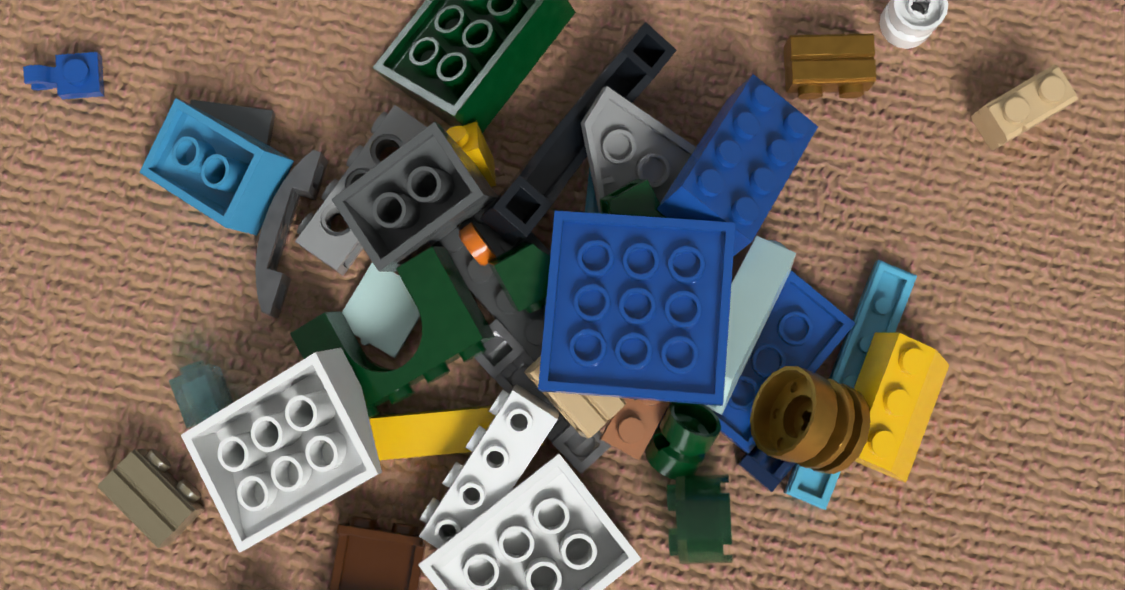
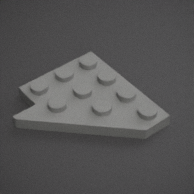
M608 86L602 88L581 122L599 213V199L635 179H647L659 203H661L696 148Z

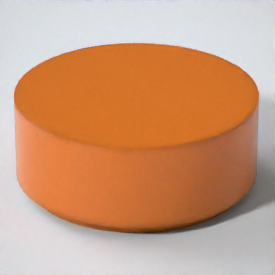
M472 222L459 231L458 235L461 241L481 266H486L489 261L497 257L491 246Z

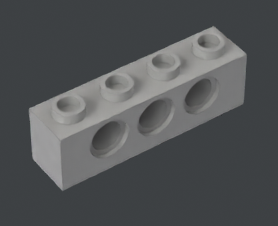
M396 105L393 106L389 113H381L371 128L373 135L364 147L359 145L349 156L346 166L349 168L340 180L334 179L325 189L322 195L324 202L315 215L309 213L302 220L297 229L299 236L295 242L344 276L363 250V247L350 227L342 232L332 231L331 222L340 212L331 199L379 164L380 154L384 149L388 147L399 149L427 128V126Z

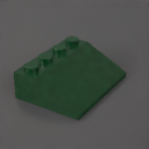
M425 0L376 62L373 69L451 127L464 126L477 121L483 133L576 12L568 0Z

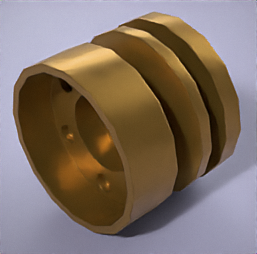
M785 366L773 372L766 379L754 399L750 416L751 435L757 448L766 455L786 462L797 463L802 467L827 474H835L847 469L860 456L867 442L871 423L869 406L862 393L851 386L840 384L832 379H825L821 375L799 366Z

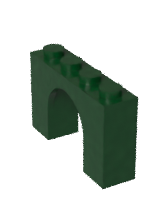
M432 246L396 268L418 308L422 321V337L419 347L414 356L400 368H385L369 359L360 347L341 311L324 312L290 333L303 359L315 352L342 348L362 387L369 419L379 414L377 406L387 400H390L393 405L414 394L415 391L412 386L419 381L425 379L427 384L448 374L450 369L447 365L461 357L463 362H467L487 350L484 343L495 337L445 247Z

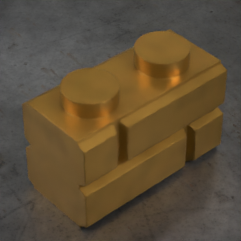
M873 33L790 35L784 45L786 93H797L799 99H817L823 96V92H839L840 98H858L863 96L864 91H868L876 82Z

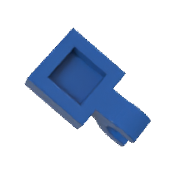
M98 52L55 55L56 67L44 65L23 67L24 83L31 84L32 90L57 88L58 96L63 100L104 96L102 56Z

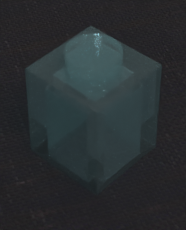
M197 361L179 369L181 375L169 380L187 429L193 428L233 403L219 366L205 365L204 361Z

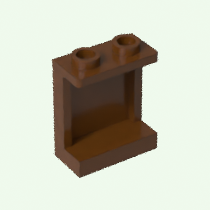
M350 516L349 523L343 522L338 524L336 533L339 534L330 590H419L422 569L418 564L424 560L427 541L419 537L420 534H417L419 527L393 523L392 530L376 528L375 519Z

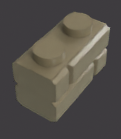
M134 449L117 465L116 469L112 470L98 484V488L157 548L169 546L204 511L205 508L197 501L201 494L187 480L182 479L178 482L167 471L171 467L170 462L157 450L151 449L148 452L146 449Z

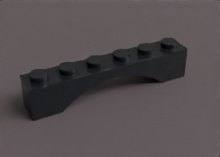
M645 22L626 40L480 219L511 246L526 238L550 209L565 185L587 158L581 122L602 88L608 86L633 103L677 50Z

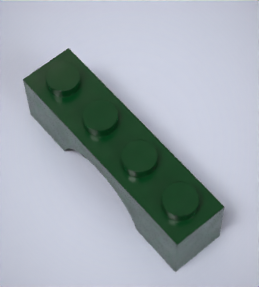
M635 179L599 199L601 214L667 218L657 210L660 203L647 179ZM524 241L488 262L508 301L518 312L525 309L527 313H531L546 305L550 265L549 254L544 253L534 244Z

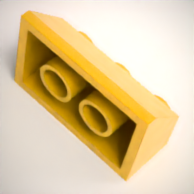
M874 333L854 386L855 390L862 393L869 406L871 421L867 442L855 462L901 482H907L949 368L948 362L936 349L901 333Z

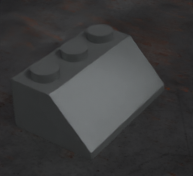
M433 122L331 200L379 272H396L397 267L427 250L498 197L474 161L437 122Z

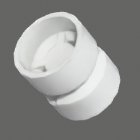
M890 0L880 16L879 25L882 35L889 43L898 48L909 49L919 46L927 40L947 15L948 0Z

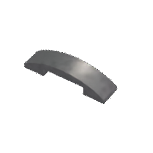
M312 150L306 155L281 184L269 206L259 236L255 267L258 300L263 313L278 319L291 278L281 272H277V267L300 196L313 200L317 199L328 164V160L324 155L316 150Z
M496 318L489 325L495 337L484 343L487 350L475 357V359L509 394L514 386L518 384L554 407L524 373L534 361ZM560 412L558 420L547 435L552 444L580 474L611 447L599 440L602 435L600 431L589 439L580 436Z

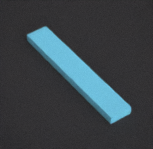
M881 260L875 261L852 318L855 325L844 338L829 379L854 388L874 333L896 332L917 275ZM796 463L784 493L826 510L840 472L835 474L820 473Z

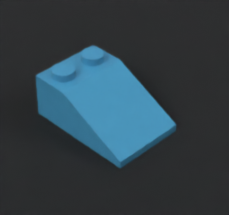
M175 98L139 173L225 228L258 235L269 206L281 184L286 179L294 160L256 138Z

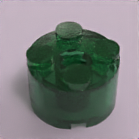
M729 474L676 477V484H667L668 511H676L677 528L669 529L670 556H679L680 564L733 563L732 553H724L723 545H732L730 493H721L720 484L729 483Z

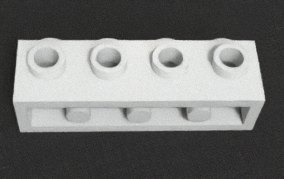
M518 384L514 386L510 394L502 389L488 411L495 415L487 430L481 426L477 428L465 447L472 452L464 465L455 462L442 483L449 489L441 501L433 497L419 520L425 523L419 537L434 547L439 548L508 494L558 420L559 411Z

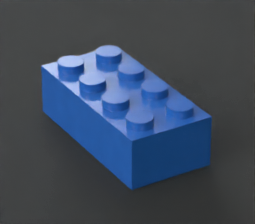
M752 74L726 100L657 207V210L667 218L735 222L733 256L753 241L818 126L757 76Z

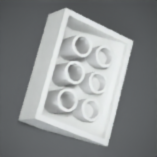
M342 348L313 353L181 434L239 553L382 473L362 387Z
M558 453L421 561L418 566L437 590H603L640 561L641 558Z

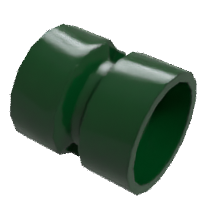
M671 402L661 420L660 427L655 430L645 449L646 459L656 471L670 479L678 481L691 479L702 464L706 452L710 450L720 433V420L712 410L703 404Z

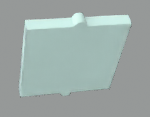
M373 262L342 311L353 334L361 338L363 345L371 344L395 359L421 317L400 275L394 272H379Z

